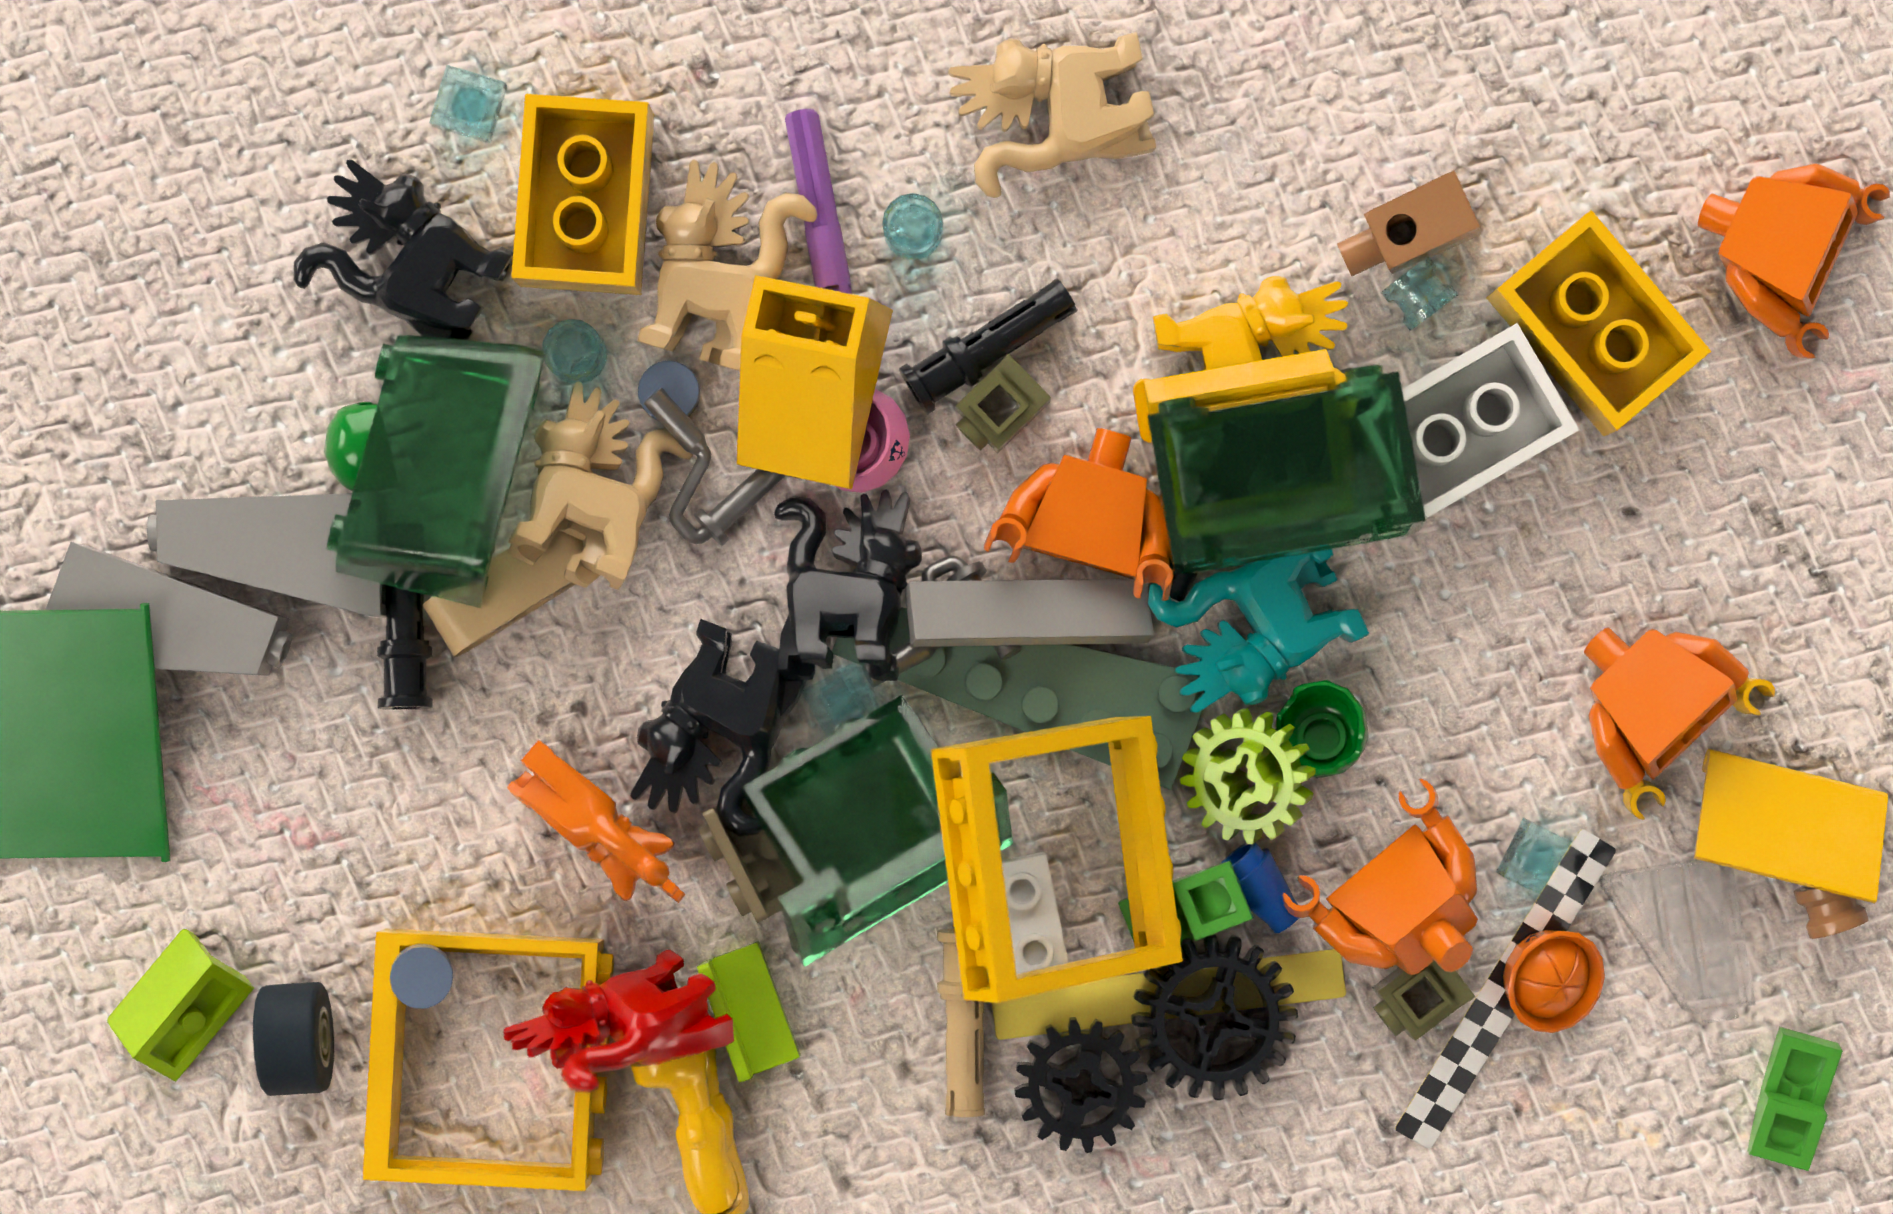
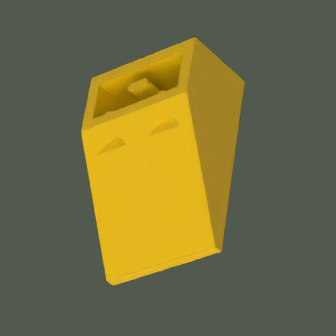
M755 275L741 335L737 465L852 490L893 309L868 297Z

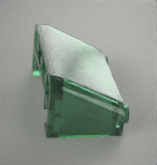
M398 334L394 346L383 343L376 366L375 379L384 382L346 516L335 514L326 549L337 552L336 572L481 608L489 576L486 575H488L492 556L495 553L498 533L522 442L541 384L545 351L518 344Z
M1382 365L1357 367L1345 371L1346 382L1337 384L1333 390L1210 411L1208 407H1196L1195 398L1193 397L1178 398L1159 403V413L1147 415L1173 574H1191L1390 540L1419 532L1426 522L1399 371L1383 374Z

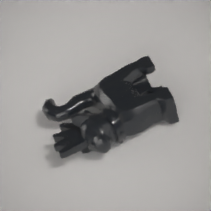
M347 160L346 165L358 182L340 175L334 176V181L348 192L351 197L328 196L327 202L330 205L352 213L333 219V225L336 227L359 228L349 240L354 245L369 240L366 252L369 255L378 252L394 238H397L398 245H404V247L384 273L379 276H370L356 265L345 250L323 242L306 247L294 261V282L299 288L305 289L310 284L317 269H329L341 290L360 302L376 305L387 313L406 321L423 338L459 357L473 333L471 326L484 307L471 299L456 302L450 298L446 291L459 270L470 272L481 278L487 277L492 280L503 281L512 266L513 252L504 247L490 252L479 245L461 225L451 217L441 214L440 203L426 201L424 185L417 177L410 174H401L393 183L384 185L355 161Z
M887 489L883 490L877 511H874L868 495L862 494L860 496L861 519L851 509H843L844 517L851 531L834 530L837 540L843 545L834 546L831 551L836 559L855 566L856 569L853 570V573L824 570L815 567L816 552L826 535L825 512L810 498L792 496L777 505L774 511L776 519L782 521L798 520L802 522L801 530L790 543L786 568L789 577L786 586L789 614L781 632L778 656V670L783 680H812L815 675V665L820 666L822 669H832L834 654L829 646L826 645L827 637L854 638L859 663H866L870 680H898L899 665L896 656L889 651L890 641L898 624L901 610L900 596L903 589H906L908 585L906 576L913 568L919 566L922 561V550L919 542L906 539L903 536L910 505V497L907 492H903L892 509L891 495Z
M700 619L696 636L702 645L697 657L679 677L672 689L670 700L662 701L661 712L663 714L654 720L645 721L638 728V745L646 749L651 758L631 791L630 796L633 800H638L652 786L648 799V808L655 810L667 791L669 811L675 814L679 810L684 787L690 802L695 805L699 804L697 778L699 777L705 783L713 785L715 781L707 766L721 767L723 765L722 760L702 742L703 739L708 738L710 729L740 747L742 752V761L738 770L721 787L716 811L723 826L728 831L739 837L757 835L764 829L765 822L758 817L745 814L741 809L742 801L760 787L770 765L771 750L780 734L785 719L798 703L807 680H783L778 670L779 649L760 641L755 642L750 652L755 667L748 680L745 682L726 675L732 645V634L727 632L728 629Z

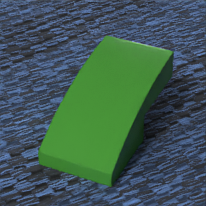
M1231 860L1172 880L1176 913L1181 925L1180 944L1185 938L1197 941L1253 919ZM1127 897L1120 900L1118 904L1133 939L1129 900Z
M1779 1027L1756 1106L1748 1145L1749 1155L1809 1171L1828 1116L1824 1109V1104L1843 1052L1839 1043Z

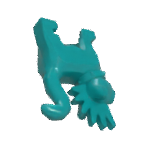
M1322 528L1281 544L1263 559L1246 563L1235 570L1217 572L1195 583L1184 601L1175 602L1170 596L1167 601H1162L1163 589L1156 583L1150 585L1148 606L1157 620L1175 628L1198 622L1213 605L1225 599L1235 601L1254 633H1249L1245 640L1227 621L1222 620L1217 624L1220 635L1209 629H1203L1200 632L1202 638L1209 646L1187 644L1182 647L1184 653L1200 659L1198 662L1178 666L1174 670L1175 674L1198 676L1197 679L1182 687L1179 691V694L1182 696L1203 691V694L1191 705L1190 712L1196 713L1203 710L1229 692L1237 694L1245 705L1259 704L1268 697L1269 686L1273 679L1285 680L1289 668L1301 665L1317 654L1330 641L1340 637L1352 643L1369 635L1358 609L1333 611L1331 609L1313 615L1307 599L1301 590L1310 583L1318 587H1325L1337 581L1334 571L1326 563L1334 553Z

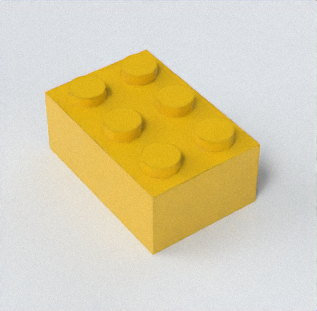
M525 94L511 278L520 287L641 295L655 117L648 102Z
M1592 210L1575 222L1486 297L1510 327L1518 323L1539 361L1603 437L1618 431L1711 352L1709 347Z

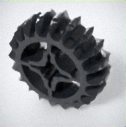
M1215 934L1204 938L1205 952L1197 953L1193 941L1190 938H1185L1181 941V947L1186 955L1183 962L1167 965L1170 969L1164 976L1154 968L1144 970L1143 975L1151 983L1157 985L1154 993L1144 989H1136L1134 992V999L1141 1004L1150 1005V1012L1132 1014L1131 1022L1134 1026L1151 1027L1152 1032L1135 1040L1139 1050H1149L1158 1046L1159 1051L1150 1057L1147 1065L1152 1072L1161 1070L1168 1063L1173 1065L1165 1079V1083L1170 1088H1175L1180 1084L1184 1076L1188 1075L1190 1078L1187 1085V1093L1190 1097L1198 1098L1202 1092L1204 1081H1210V1090L1214 1100H1223L1225 1095L1224 1081L1232 1080L1233 1087L1238 1095L1244 1096L1248 1094V1086L1243 1075L1251 1071L1257 1081L1261 1084H1266L1270 1078L1268 1073L1259 1064L1266 1057L1278 1066H1283L1286 1062V1058L1278 1050L1272 1048L1275 1040L1285 1044H1293L1295 1042L1296 1035L1288 1029L1280 1028L1279 1021L1297 1019L1298 1010L1292 1006H1278L1277 1002L1293 994V987L1288 982L1271 987L1270 982L1280 974L1282 967L1276 961H1273L1258 970L1256 967L1264 954V950L1258 945L1251 947L1245 957L1241 958L1239 954L1242 940L1238 936H1230L1225 952H1218V939ZM1218 967L1216 977H1212L1208 989L1202 995L1196 997L1171 995L1175 987L1191 973L1204 968ZM1237 971L1249 977L1257 987L1263 1003V1020L1251 1017L1249 1014L1235 1008L1233 1002L1235 986L1233 983ZM1221 998L1226 1003L1222 1010L1226 1014H1230L1234 1021L1243 1024L1230 1021L1227 1024L1220 1022L1215 1025L1214 1030L1210 1031L1208 1035L1204 1030L1207 1026L1206 1022L1203 1019H1199L1194 1011L1187 1010L1186 1008L1199 1012L1202 1009L1212 1010L1215 1002ZM1165 1013L1176 1015L1180 1019L1194 1025L1196 1030L1194 1046L1196 1049L1192 1061L1179 1054L1171 1046L1165 1030ZM1233 1036L1257 1038L1251 1048L1239 1058L1228 1063L1211 1065L1213 1057L1217 1056L1221 1044L1227 1038Z

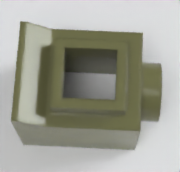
M1007 354L986 377L956 404V411L963 418L955 425L980 451L989 444L999 453L1050 403L1051 397L1010 354ZM1000 385L1020 407L998 427L978 405Z
M1435 961L1419 974L1409 975L1398 967L1372 987L1382 1000L1373 1008L1395 1037L1405 1031L1415 1041L1459 1007L1476 997L1457 971L1446 972ZM1425 977L1442 1000L1420 1017H1417L1401 995Z

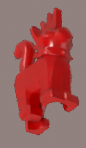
M668 949L657 955L655 965L646 969L626 972L611 977L600 985L588 980L582 989L565 987L559 992H553L543 1004L542 1011L544 1015L504 1028L503 1033L504 1040L512 1042V1050L527 1048L528 1058H534L550 1050L551 1063L556 1069L562 1068L561 1077L566 1085L574 1092L589 1093L599 1086V1081L593 1072L615 1071L636 1063L644 1066L660 1065L676 1059L701 1054L734 1042L733 1019L728 1014L714 1019L708 1013L707 998L716 991L715 982L702 973L695 974L688 978L686 986L677 987L674 973L684 967V959ZM609 1036H611L616 1041L610 1044L601 1045V1043L604 1042L605 1038H608Z

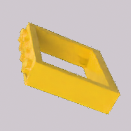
M1151 716L1112 717L931 749L964 1000L1000 1003L1183 962L1180 944L1181 925L1177 918L1172 882L1174 868L1169 856L1164 820L1166 806L1161 795L1156 758L1158 745L1153 734ZM1108 742L1135 948L1017 974L989 763Z
M388 928L377 931L375 939L362 1180L586 1191L592 1183V1175L602 1174L604 1162V1139L594 1138L595 1113L605 1114L607 1077L597 1076V1072H593L599 1081L597 1089L589 1093L575 1092L571 1164L398 1155L406 1005L395 996L391 988L390 972L395 958L405 948L415 944H429L443 952L581 958L580 989H582L588 980L600 985L613 977L614 957L613 954L603 953L604 939ZM610 1036L605 1038L601 1045L609 1044Z

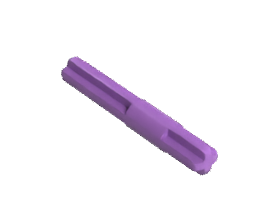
M814 109L796 110L786 114L785 123L798 193L804 195L817 211V219L814 222L804 221L814 285L817 288L852 294L849 268L841 225L839 224L819 114Z

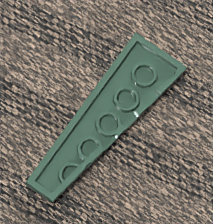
M901 607L898 624L890 641L889 651L910 641L907 608ZM837 637L832 649L834 655L861 666L866 664L859 663L854 638ZM1070 644L1021 645V651L1006 660L1000 659L993 646H942L935 650L929 659L902 672L898 676V680L1025 732L1112 717L1151 716L1153 734L1158 745L1156 758L1159 782L1161 787L1169 790L1173 786L1183 761V753L1187 751L1203 711L1190 712L1191 705L1203 694V691L1187 696L1179 694L1182 687L1198 678L1197 675L1175 674L1174 667ZM1108 742L1069 749L1111 766Z

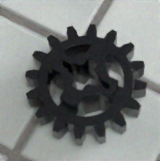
M1071 1017L1068 1022V1033L1061 1035L1053 1025L1049 1024L1045 1027L1049 1040L1048 1043L1042 1046L1038 1042L1029 1040L1026 1044L1030 1053L1035 1057L1033 1062H1017L1016 1071L1028 1077V1083L1014 1088L1015 1097L1022 1099L1030 1098L1032 1103L1021 1112L1023 1120L1030 1121L1039 1117L1042 1123L1037 1131V1137L1044 1140L1053 1131L1060 1134L1059 1148L1062 1151H1067L1073 1138L1081 1139L1086 1153H1091L1093 1150V1137L1102 1135L1103 1139L1110 1146L1116 1144L1113 1128L1120 1124L1122 1127L1132 1130L1135 1127V1123L1127 1113L1129 1107L1145 1108L1146 1104L1145 1098L1133 1092L1134 1086L1148 1082L1145 1072L1131 1071L1130 1068L1141 1057L1137 1048L1122 1053L1119 1047L1123 1043L1124 1033L1117 1030L1108 1039L1103 1037L1102 1021L1099 1019L1093 1021L1087 1032L1081 1031L1076 1017ZM1080 1044L1075 1057L1060 1065L1052 1062L1047 1063L1050 1057L1060 1049ZM1102 1051L1108 1053L1118 1065L1122 1084L1105 1078L1099 1067ZM1080 1069L1088 1070L1091 1083L1099 1086L1100 1090H1095V1092L1085 1091L1081 1100L1073 1099L1070 1086L1064 1084L1061 1079L1066 1080L1067 1077L1077 1078ZM1039 1086L1057 1093L1062 1102L1059 1119L1050 1113L1044 1105L1040 1096ZM1101 1105L1113 1108L1103 1119L1092 1124L1083 1125L1085 1114Z

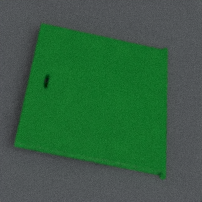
M141 603L140 609L0 611V859L161 857V862L170 861L149 603Z

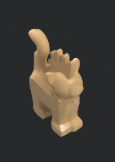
M1137 32L1118 37L1114 47L1105 49L1087 46H1061L1051 50L1046 44H1042L1040 48H1036V51L1025 47L1020 40L1010 38L996 46V60L994 64L954 66L949 69V76L968 80V82L953 86L949 94L953 97L975 96L959 108L958 115L966 116L986 109L977 123L979 130L984 129L999 115L1002 116L1001 130L1003 132L1008 131L1015 117L1018 119L1020 127L1026 129L1030 120L1033 99H1037L1038 102L1047 101L1049 135L1043 142L1027 145L1005 140L985 147L974 164L975 183L986 196L992 198L1001 196V186L997 172L999 168L1006 165L1024 172H1034L1052 169L1064 162H1074L1090 158L1120 159L1154 152L1156 149L1155 138H1153L1149 123L1147 122L1154 116L1149 91L1133 93L1126 104L1119 106L1110 105L1107 103L1103 84L1105 80L1131 71L1136 67V63L1142 61Z
M693 159L689 165L684 203L679 206H664L656 218L657 230L664 236L667 244L658 252L659 257L664 260L660 269L657 288L658 309L655 323L640 329L637 342L674 352L685 333L692 315H699L716 322L714 339L703 344L699 359L740 371L741 335L755 275L777 279L780 276L789 248L783 226L786 219L792 216L806 222H814L817 219V211L804 195L785 192L768 201L758 224L761 246L758 258L754 263L750 265H737L715 262L713 258L716 257L717 253L714 251V247L740 245L745 242L744 237L734 233V230L748 225L749 219L746 217H733V215L749 200L750 196L748 193L743 192L728 200L738 175L734 172L730 173L717 187L719 166L713 162L709 165L701 182L699 162Z
M578 381L572 388L565 419L560 422L546 419L536 429L534 438L541 449L542 455L534 463L535 467L538 468V476L534 481L530 499V518L527 522H519L513 530L508 541L511 545L507 554L533 565L543 552L548 549L556 533L562 531L583 541V552L571 556L564 573V579L586 588L601 575L608 580L610 587L619 590L626 579L636 554L639 530L645 519L647 509L656 500L664 478L660 456L663 452H669L682 459L689 460L693 454L686 452L664 427L647 432L636 449V475L631 485L593 474L591 469H619L622 460L616 455L624 453L628 444L625 441L614 440V438L623 433L628 428L630 422L627 419L608 424L619 407V401L613 400L599 411L601 389L596 387L586 403H584L583 385Z

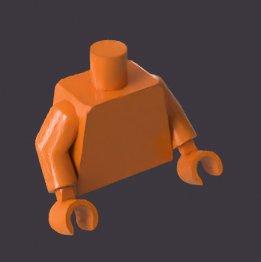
M1816 163L1776 171L1770 178L1754 177L1750 181L1741 203L1711 193L1705 200L1698 218V227L1724 236L1718 255L1727 269L1726 282L1748 313L1779 337H1785V344L1792 355L1808 359L1815 358V355L1806 351L1803 347L1802 337L1804 333L1810 330L1818 338L1828 340L1829 332L1820 323L1800 322V313L1808 317L1811 316L1854 221L1858 224L1868 225L1884 219L1882 214L1874 213L1869 209L1867 197L1869 196L1878 201L1890 198V191L1883 184H1873L1860 189L1857 180Z
M1102 428L1096 429L1088 461L1064 455L1060 464L1048 463L1041 465L1012 492L1000 519L992 525L984 543V550L989 552L992 543L996 540L1006 541L1013 549L1008 560L1010 563H1014L1018 559L1022 549H1027L1130 579L1135 577L1133 594L1136 598L1141 599L1142 588L1146 583H1156L1163 589L1162 601H1167L1170 596L1173 581V572L1169 566L1171 538L1161 501L1158 495L1146 488L1147 478L1123 471L1132 438L1115 431Z
M1419 779L1424 788L1429 792V800L1424 807L1419 809L1410 807L1408 800L1401 791L1399 792V802L1401 807L1410 816L1421 818L1427 828L1421 831L1414 824L1326 898L1332 906L1329 910L1320 902L1319 886L1309 876H1298V882L1313 895V899L1308 904L1297 905L1283 892L1284 906L1289 914L1299 918L1310 917L1316 923L1313 929L1350 963L1380 969H1388L1396 965L1409 975L1419 974L1433 961L1446 972L1456 971L1463 967L1472 955V945L1463 936L1476 926L1478 920L1469 905L1477 894L1475 858L1448 815L1442 817L1436 809L1438 806V794L1434 787L1424 779Z

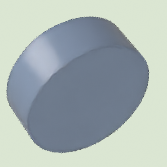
M662 361L649 367L642 375L638 385V397L643 409L652 418L658 420L643 403L661 387L688 417L697 408L700 400V386L695 375L685 365L675 361Z
M415 944L405 948L395 958L390 972V984L395 996L405 1005L418 1009L433 1007L440 1003L448 995L453 981V968L449 958L442 950L429 944Z

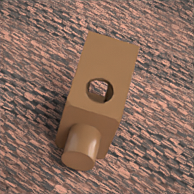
M1455 170L1366 212L1364 216L1370 228L1338 242L1337 246L1351 276L1383 262H1386L1391 274H1394L1481 235V229ZM1405 221L1411 222L1416 226L1417 231L1414 239L1401 245L1391 241L1390 231L1392 227Z

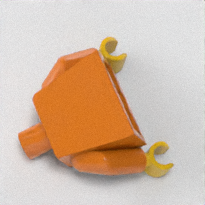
M1608 627L1600 631L1584 650V654L1604 672L1590 687L1595 703L1592 705L1588 717L1597 755L1620 789H1625L1623 793L1625 807L1641 820L1645 818L1638 811L1636 801L1642 793L1652 792L1654 799L1662 807H1664L1666 802L1664 793L1652 782L1643 780L1645 772L1654 780L1732 705L1743 714L1761 715V712L1754 708L1749 701L1750 691L1754 687L1766 697L1775 696V687L1771 682L1765 679L1748 678V669L1722 644L1712 638L1681 632H1673L1665 636L1659 631L1651 629L1630 647Z

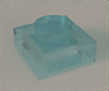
M446 65L429 123L432 127L491 144L508 85L501 80Z
M1523 817L1496 872L1502 877L1540 894L1573 840Z

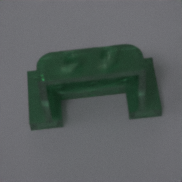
M903 695L862 718L854 717L842 722L826 739L808 749L799 748L788 753L781 759L777 767L743 786L747 803L795 885V888L781 895L778 899L791 947L804 967L948 883L931 749L939 747ZM992 772L990 773L1000 850L1002 851L1013 844L1007 790L995 773Z

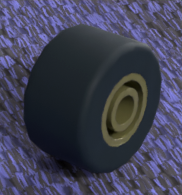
M321 982L266 985L259 989L253 1013V1051L258 1081L266 1095L321 1093L329 1088L334 1065V1028L328 992Z

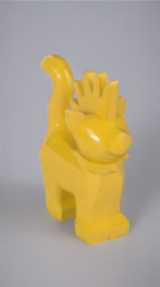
M1271 276L1261 282L1258 292L1253 297L1241 293L1238 296L1237 303H1226L1208 309L1190 320L1178 323L1168 314L1153 316V324L1158 350L1174 352L1201 351L1204 369L1208 370L1263 360L1259 346L1266 347L1269 341H1272L1282 357L1294 355V351L1298 354L1311 352L1307 343L1332 350L1335 347L1334 342L1319 331L1346 330L1348 327L1347 323L1328 318L1325 315L1345 309L1348 306V302L1346 300L1324 301L1325 298L1341 288L1342 283L1339 281L1296 294L1291 290L1285 277ZM1334 368L1340 419L1344 420L1353 414L1358 395L1353 380L1337 368ZM1320 394L1172 419L1174 432L1214 426L1233 416L1254 415L1261 412L1284 413L1306 408Z

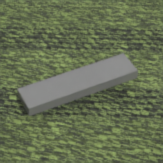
M1135 579L909 581L905 589L910 644L911 647L1149 643L1154 636L1151 609L1148 606L1147 583L1143 585L1140 599L1136 598L1133 594Z

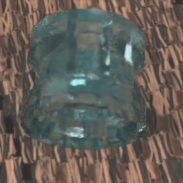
M915 193L901 195L893 200L884 212L882 226L885 242L893 253L903 259L918 260L926 258L936 251L942 241L944 228L941 211L934 201L925 195Z
M1429 256L1381 292L1388 303H1396L1403 311V323L1409 331L1415 329L1458 296V293L1451 285L1442 284L1435 275L1436 264Z
M568 319L558 322L548 330L543 340L542 355L545 364L553 374L567 383L575 384L580 381L584 384L594 380L601 374L607 362L608 351L604 339L591 325L582 320Z

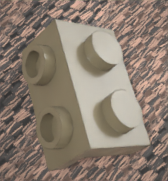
M772 778L761 783L757 790L742 801L741 809L745 814L758 817L765 822L764 829L757 835L739 837L725 829L716 811L717 806L702 812L707 825L699 828V833L714 861L725 858L735 878L726 883V886L742 916L752 912L756 922L759 923L826 888Z

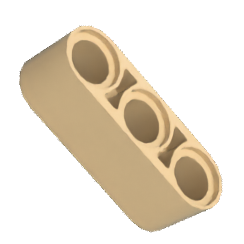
M558 531L548 549L543 552L533 565L507 554L508 548L429 598L422 606L453 656L458 657L576 585L564 579V573L571 556L583 552V541Z

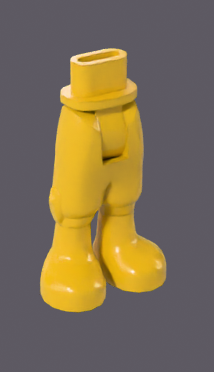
M716 1048L660 1065L644 1066L640 1063L631 1065L635 1081L638 1085L646 1088H667L677 1104L679 1125L675 1136L680 1151L685 1185L696 1209L702 1214H744L749 1207L748 1188L735 1144L732 1109L726 1103L723 1094L719 1092Z

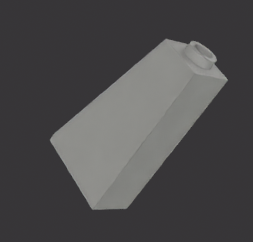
M374 492L156 500V515H149L147 540L150 551H157V562L367 616L386 617V547L384 526L388 525L387 496Z
M70 542L46 610L140 609L141 603H149L155 669L269 676L272 666L277 668L282 666L292 642V634L285 632L290 620L289 618L99 549Z

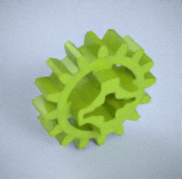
M1242 708L1234 713L1232 721L1223 713L1210 721L1211 729L1204 727L1192 736L1200 748H1191L1183 753L1182 760L1193 766L1194 771L1181 777L1180 783L1188 787H1195L1196 795L1186 804L1189 809L1200 806L1205 808L1207 813L1201 823L1204 828H1208L1217 821L1222 823V839L1226 841L1236 836L1240 830H1243V836L1247 844H1254L1261 839L1263 831L1272 840L1285 831L1284 823L1292 826L1302 818L1303 814L1296 805H1305L1313 798L1314 793L1302 786V782L1314 776L1316 770L1314 767L1301 765L1299 760L1309 750L1307 743L1292 746L1288 741L1295 728L1291 724L1278 731L1273 729V713L1267 711L1260 715L1255 722L1252 720L1249 708ZM1244 738L1243 744L1237 747V751L1229 748L1225 751L1218 750L1227 740ZM1246 765L1248 772L1246 773L1240 770V768ZM1249 779L1256 784L1249 788L1247 781ZM1258 801L1267 805L1272 801L1277 803L1271 811L1251 814L1252 809L1258 805Z

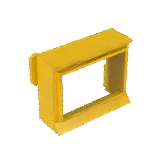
M1327 349L1157 379L1144 378L1134 384L1133 396L1139 433L1144 441L1154 443L1165 516L1171 542L1354 510L1349 482L1353 480L1356 472L1351 434L1348 425L1340 420L1335 371ZM1320 394L1332 480L1181 506L1167 420Z

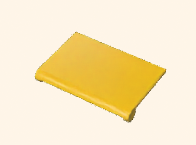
M1707 749L1702 765V772L1706 774L1694 859L1871 903L1877 902L1888 793Z

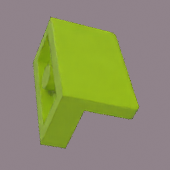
M182 929L109 1015L107 1023L133 1059L176 1082L253 991L254 986L245 975L211 956L194 933L187 929Z
M759 941L703 961L697 966L699 974L702 973L715 982L716 991L708 997L715 1018L728 1014L733 1019L734 1042L727 1045L726 1049L739 1083L752 1079L754 1074L800 1058L799 1048Z

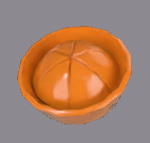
M1545 930L1529 935L1515 946L1506 961L1503 973L1505 993L1519 1021L1534 1031L1548 1033L1571 1028L1589 1015L1600 998L1605 979L1603 957L1595 944L1580 933Z

